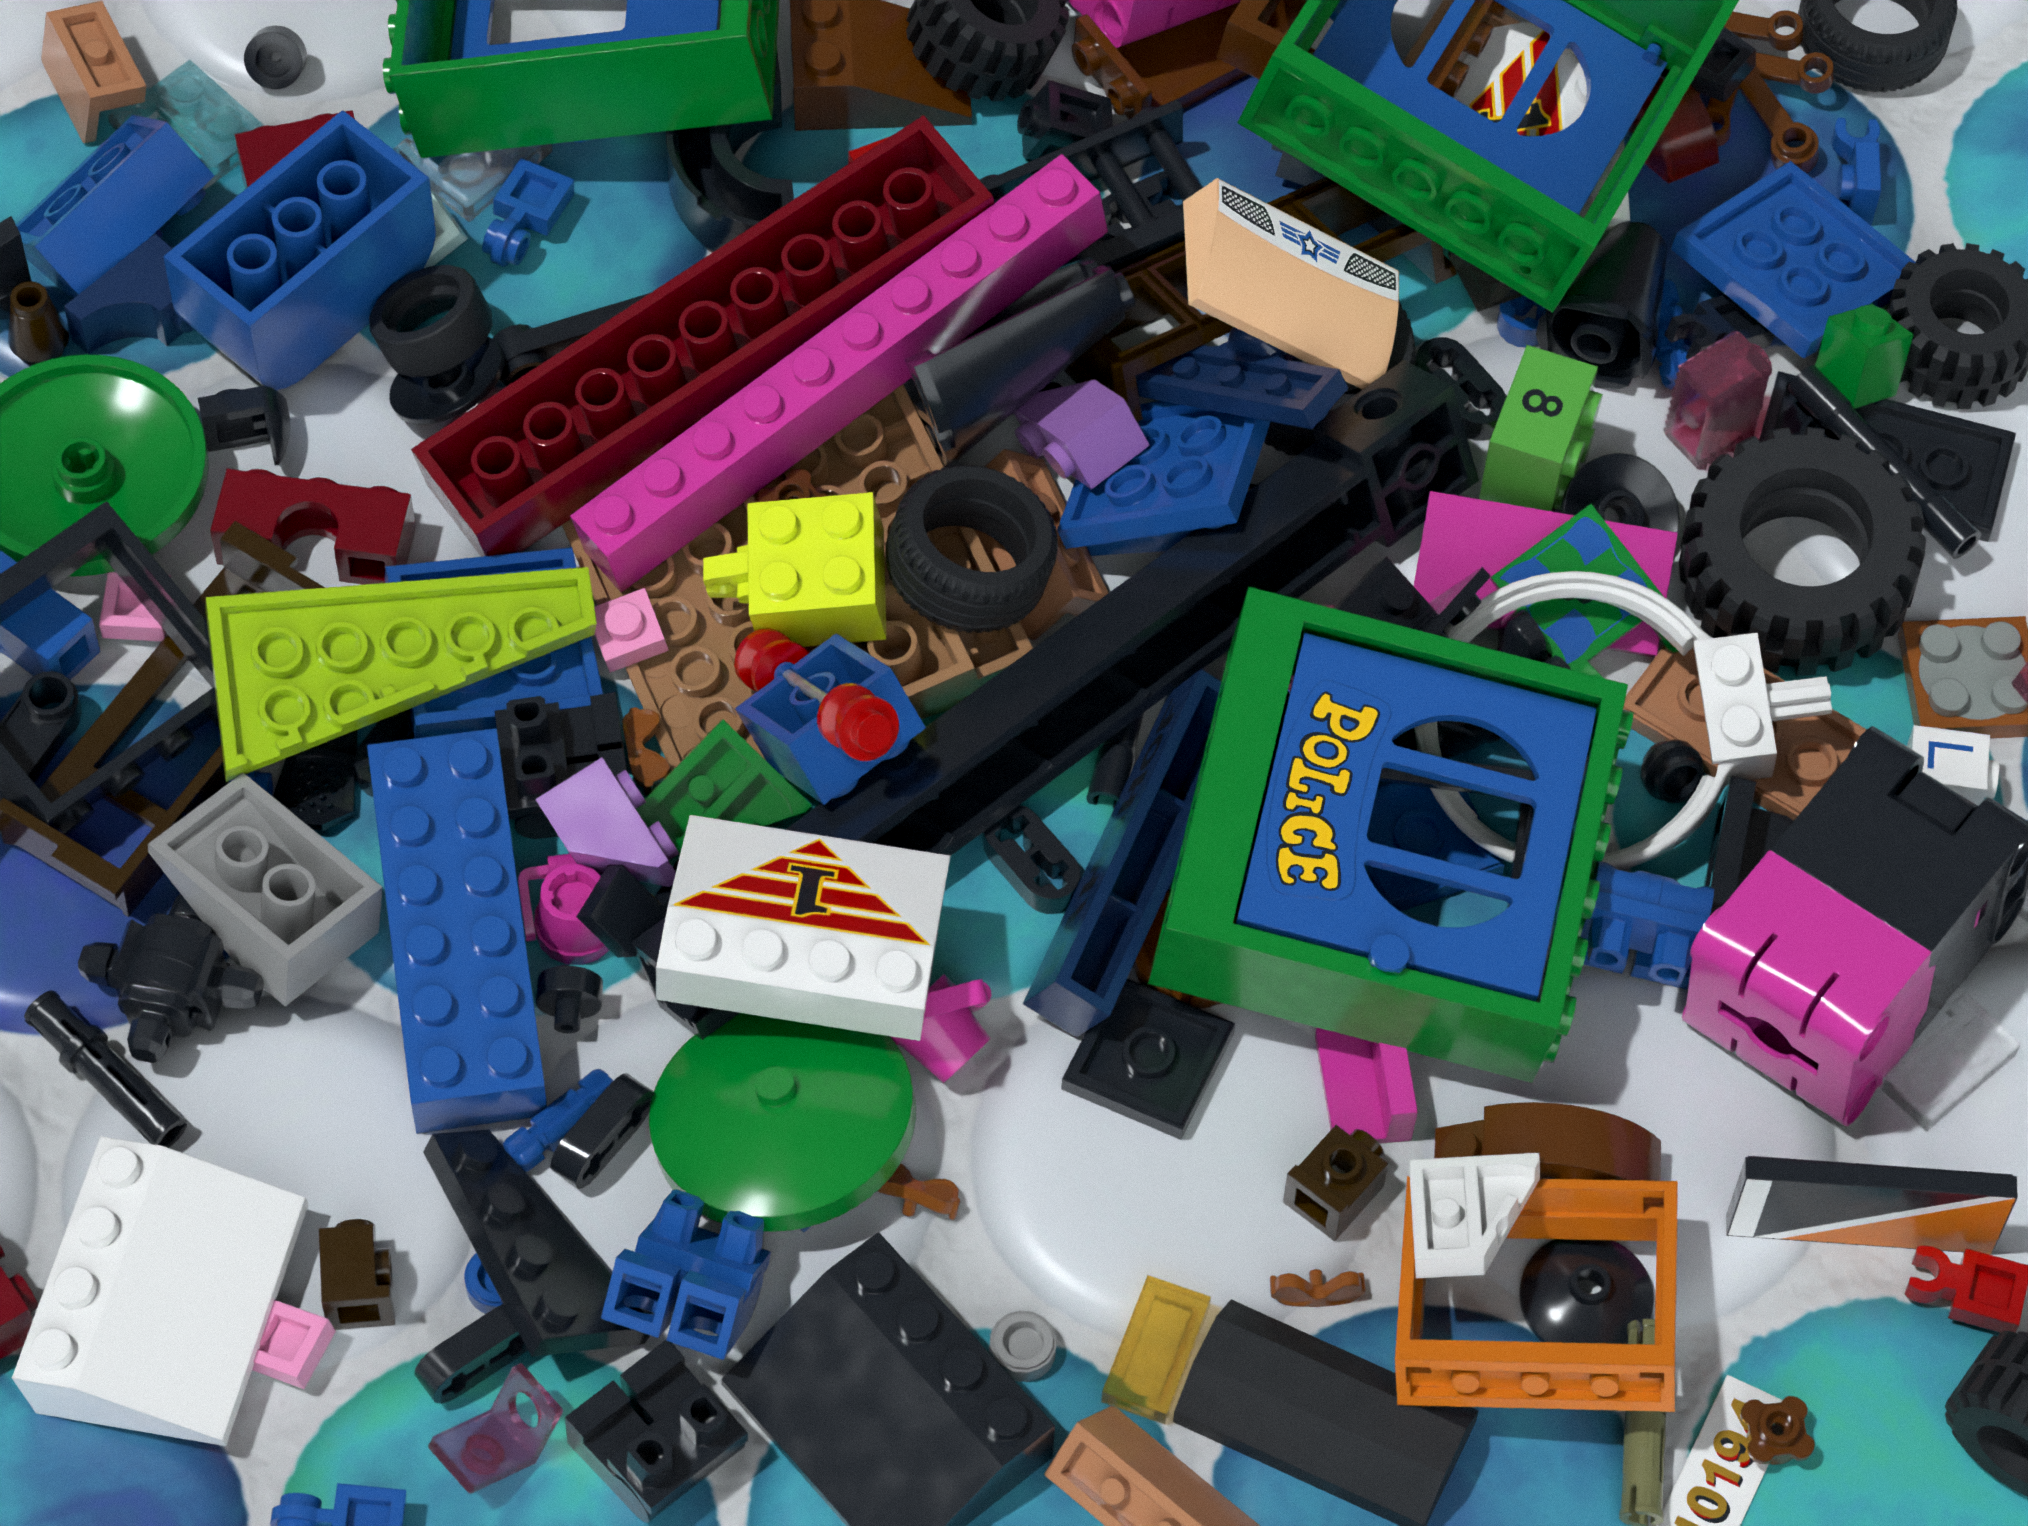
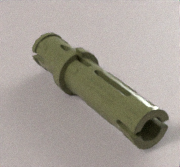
M1643 1319V1331H1640L1639 1321L1634 1320L1628 1323V1344L1655 1345V1319ZM1625 1411L1621 1509L1619 1511V1519L1625 1524L1648 1526V1515L1651 1516L1650 1523L1654 1526L1660 1525L1664 1521L1663 1486L1667 1412Z

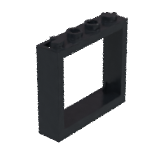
M107 501L0 574V623L101 554L212 689L52 803L48 801L0 742L1 792L10 802L52 828L60 829L64 835L73 832L84 824L95 812L92 805L111 792L115 798H119L133 789L146 775L142 769L161 756L166 762H169L183 753L196 739L193 732L211 720L216 726H219L207 621Z

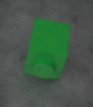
M1874 304L1860 306L1853 310L1832 315L1827 319L1815 366L1851 401L1854 409L1894 397L1898 391L1914 334L1892 319L1886 310Z

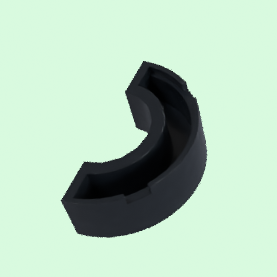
M776 51L772 120L666 131L668 183L674 207L688 230L712 251H716L794 200L792 180L767 178L747 169L734 156L744 142L758 133L782 127L781 78L778 51Z

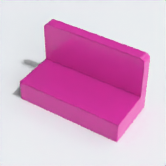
M1316 1028L1315 1041L1330 1130L1337 1125L1350 1135L1355 1129H1360L1374 1137L1379 1144L1412 1141L1418 1111L1407 1049Z

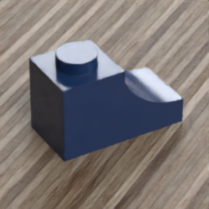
M154 234L68 302L64 308L72 341L89 355L110 342L131 337L159 339L168 346L183 333L193 331L192 327L176 315L173 308L163 258L173 248Z

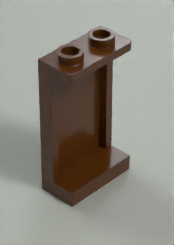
M1281 0L1266 25L1286 34L1307 0ZM1239 3L1119 48L1112 44L1088 14L1075 20L1074 44L1071 46V52L1077 67L1084 75L1093 76L1105 91L1106 97L1111 98L1112 109L1118 115H1125L1128 119L1133 118L1143 109L1160 107L1176 99L1179 100L1184 109L1248 75L1216 58L1227 22Z

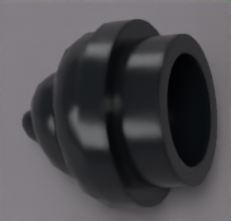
M1673 739L1658 742L1652 745L1646 752L1641 765L1640 778L1644 788L1652 797L1668 803H1681L1691 798L1702 776H1704L1703 761L1698 751L1687 741Z

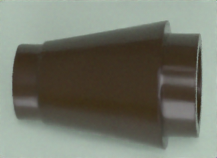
M32 281L17 285L10 295L8 344L11 351L30 365L59 358L69 341V330L43 285Z

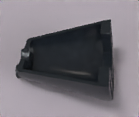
M1090 257L1064 265L956 345L936 355L927 349L905 359L912 378L903 385L944 466L959 460L1125 319V311L1136 305L1131 289L1121 272L1115 275L1110 266L1101 265L1098 267L1097 262Z

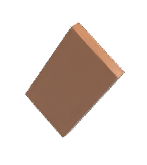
M1663 646L1626 695L1623 709L1634 712L1631 729L1652 742L1658 743L1673 739L1687 741L1702 757L1704 773L1715 777L1718 764H1712L1695 652L1692 648L1683 656L1680 652L1671 653ZM1763 668L1766 684L1785 682V680ZM1832 709V714L1772 721L1777 750L1774 771L1770 778L1751 780L1756 782L1754 803L1769 812L1788 816L1792 820L1797 818L1847 758L1854 744L1867 730Z

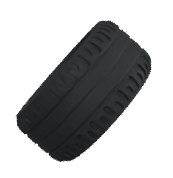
M1801 0L1798 15L1803 21V40L1801 46L1805 54L1818 52L1827 55L1833 62V74L1836 82L1842 83L1847 87H1853V89L1872 92L1902 90L1927 78L1938 67L1947 52L1957 16V0H1891L1908 10L1917 20L1919 26L1902 33L1881 34L1864 30L1845 19L1834 5L1841 0Z
M954 465L950 468L944 467L941 470H934L932 473H928L923 478L917 480L899 503L885 549L889 578L892 580V585L897 589L899 596L903 597V601L906 604H910L911 609L917 611L920 616L926 617L930 622L937 623L939 626L942 625L950 630L955 629L956 631H966L967 633H982L983 631L989 633L993 630L999 631L1002 628H1008L1012 624H1016L1024 619L1036 607L1044 593L1055 565L1058 552V536L1051 513L1046 509L1044 502L1039 500L1040 498L1037 494L1032 493V490L1026 487L1024 483L1017 481L1012 476L1006 475V473L983 466L977 467L976 465H961L960 467ZM947 526H962L981 531L1003 545L1012 556L1016 566L998 572H981L964 568L942 555L930 541L927 532Z

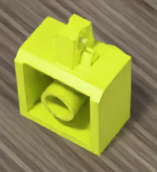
M873 492L748 503V545L737 547L736 553L703 558V581L708 596L710 598H738L739 603L749 604V617L754 631L766 628L774 629L802 647L821 645L834 634L840 635L851 643L887 640L884 528Z

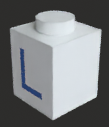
M1913 726L1907 747L1924 757V773L1978 806L1983 802L1984 798L1994 799L1999 779V761L1989 760L1990 735Z

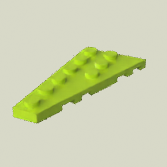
M581 567L206 597V617L225 780L228 782L242 773L248 774L595 635L597 621L589 568Z

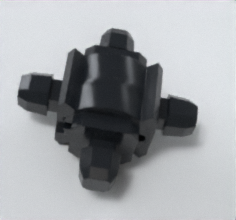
M181 893L176 897L168 915L156 913L149 917L148 923L145 926L131 919L126 925L119 948L116 943H90L83 946L78 960V970L87 981L116 989L119 996L118 1007L126 1015L129 1024H131L127 1038L131 1056L138 1061L150 1063L158 1062L166 1054L173 1036L184 1038L190 1036L195 1025L211 1031L215 1027L222 1003L227 1008L248 1009L257 1006L264 987L261 975L255 970L236 964L231 965L225 961L222 940L215 935L211 926L199 918Z

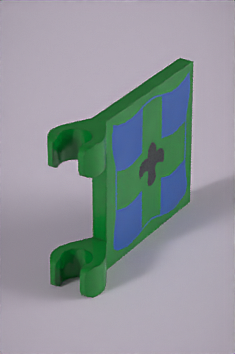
M1592 504L1495 573L1490 579L1496 588L1500 589L1513 582L1547 573L1568 571L1595 572L1633 581L1663 596ZM1582 598L1550 599L1516 609H1523L1533 617L1543 634L1547 654L1550 657L1555 655L1561 657L1570 666L1571 670L1598 677L1602 676L1589 661L1644 622L1631 613L1608 603ZM1653 628L1669 652H1679L1663 635Z

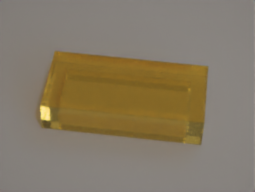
M1147 1275L1104 1385L1101 1402L1166 1424L1208 1314L1211 1297Z

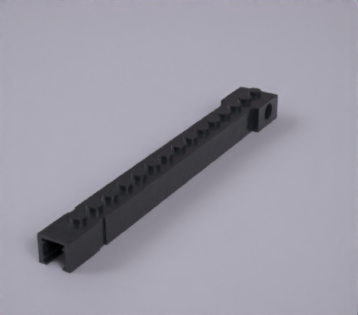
M1406 360L1401 361L1318 422L1313 428L1316 439L1315 443L1250 489L1246 494L1237 523L1228 524L1216 529L1201 528L1191 532L927 725L923 731L910 740L909 745L902 753L894 758L881 761L860 777L857 785L850 792L841 797L831 799L824 805L822 803L785 830L952 856L1170 694L1176 687L1200 669L1205 668L1228 651L1248 587L1298 599L1374 541L1389 548L1422 524L1426 517L1430 491L1459 496L1477 483L1479 478L1453 386ZM665 918L631 942L655 998L656 966ZM657 1000L661 1009L701 1040L739 1014V1012Z

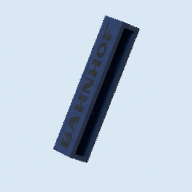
M1202 669L1167 695L1023 1001V1005L1075 1037L1080 1036L1110 1016L1174 877L1221 685L1220 680Z

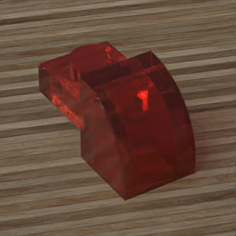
M1659 77L1630 126L1628 131L1631 134L1634 133L1664 81L1662 77ZM1691 84L1645 161V164L1668 184L1719 163L1717 139L1711 119L1702 100Z

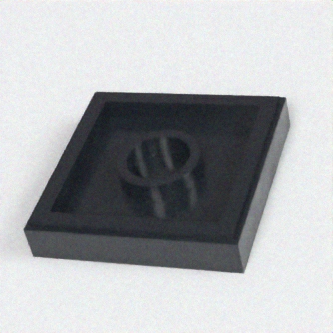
M1127 978L1110 1016L1086 1031L1062 1078L1061 1089L1182 1140L1234 1035L1235 1023Z

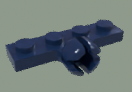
M1235 327L1230 330L1228 341L1220 346L1201 345L1135 376L1139 397L1313 429L1318 422L1324 419L1332 406L1348 390L1340 369L1302 363L1301 359L1288 353L1285 355L1284 351Z

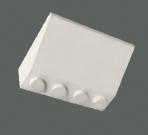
M100 1136L12 1376L13 1381L35 1413L226 1446L254 1366L255 1355L260 1348V1341L273 1302L276 1300L309 1205L306 1197L164 1146Z

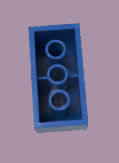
M342 110L163 256L176 315L263 386L279 390L294 385L310 374L369 324V315L376 301L391 285L410 273L424 269L433 250L436 236L430 179Z

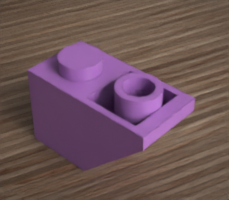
M1096 380L1039 392L1013 413L1020 424L1014 430L1015 435L1023 448L1035 459L1041 456L1045 457L1055 472L1063 479L1071 475L1091 490L1149 446L1124 398Z
M601 757L536 799L577 864L591 867L598 874H603L608 865H623L640 882L667 887L673 885L676 872L669 860L677 856L679 852L659 821L647 828L636 809L645 804L646 801L626 770L614 776Z

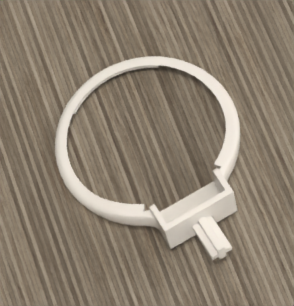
M1579 571L1553 572L1513 582L1481 599V604L1467 618L1456 626L1452 625L1446 631L1450 639L1470 643L1489 624L1520 607L1550 599L1582 598L1608 603L1638 617L1663 635L1683 656L1693 648L1712 764H1718L1716 776H1702L1687 804L1659 831L1630 847L1605 854L1602 861L1611 864L1618 870L1631 868L1655 859L1689 838L1711 813L1723 789L1729 783L1731 776L1747 780L1772 777L1777 756L1772 721L1832 714L1831 689L1827 676L1766 684L1758 633L1712 638L1670 600L1638 583L1612 575ZM1437 722L1415 727L1417 751L1442 757L1438 742ZM1430 788L1446 815L1464 834L1493 855L1512 863L1515 843L1503 838L1478 819V815L1466 804L1458 791Z

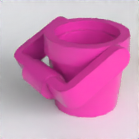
M569 853L548 856V865L528 867L522 870L518 876V887L526 942L536 941L537 938L540 948L550 958L568 965H584L600 959L610 951L576 917L601 877L593 868L584 864H577ZM545 878L541 885L540 900L535 909L533 922L528 881Z
M943 974L929 987L920 1041L891 1037L892 1040L944 1083L991 1039L972 1013L980 1010L990 1001V987L983 982V979L954 985Z

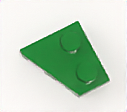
M722 719L645 798L646 803L637 808L636 811L647 827L657 821L660 822L679 852L677 855L679 857L690 815L767 826L805 813L812 805Z

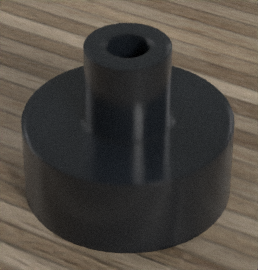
M277 25L259 30L250 40L244 52V65L247 73L257 84L268 89H282L293 84L302 73L307 61V51L302 39L291 29Z
M556 966L548 968L538 976L536 1005L542 1012L554 1017V1029L565 1034L576 1033L580 1030L581 1019L594 1016L601 1010L603 980L594 971L582 967Z

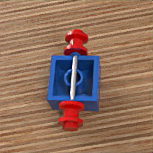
M759 629L745 637L736 651L734 667L739 680L750 689L757 691L735 708L736 712L766 761L779 774L823 805L831 799L841 797L850 792L857 785L860 777L881 761L894 758L902 753L909 745L910 740L926 728L892 669L838 634H834L808 653L804 647L791 641L777 630Z

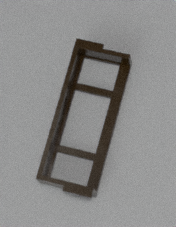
M1328 177L1319 179L1267 203L1340 241L1342 240L1338 237L1339 235L1368 223L1380 234L1353 246V248L1381 262L1403 254L1435 284L1457 275L1456 265L1443 254V247ZM1185 240L1114 272L1115 275L1120 272L1124 275L1133 294L1136 306L1126 310L1125 319L1064 370L1076 384L1096 380L1124 398L1137 422L1143 418L1136 375L1228 334L1233 326L1207 313L1202 315L1195 307L1188 305ZM1167 313L1172 315L1181 324L1124 351L1111 340Z
M234 521L220 538L224 568L193 605L207 621L206 597L239 595L245 590L250 593H264L325 587L294 569L298 564L296 556ZM169 635L164 638L40 787L39 790L50 803L98 770L102 762L188 660ZM220 745L167 811L132 789L119 798H115L111 792L103 797L104 800L152 828L121 868L106 861L5 798L0 801V830L3 844L18 845L123 910V914L129 917L164 874L163 870L148 853V844L229 783V781L226 782L222 746Z

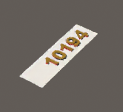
M1726 1376L1663 1509L1664 1521L1657 1526L1741 1525L1769 1464L1756 1463L1749 1457L1747 1453L1748 1426L1741 1421L1740 1413L1744 1404L1749 1400L1757 1399L1764 1404L1782 1402L1781 1399L1732 1376ZM1779 1425L1771 1427L1772 1432L1776 1435L1784 1433L1783 1428Z

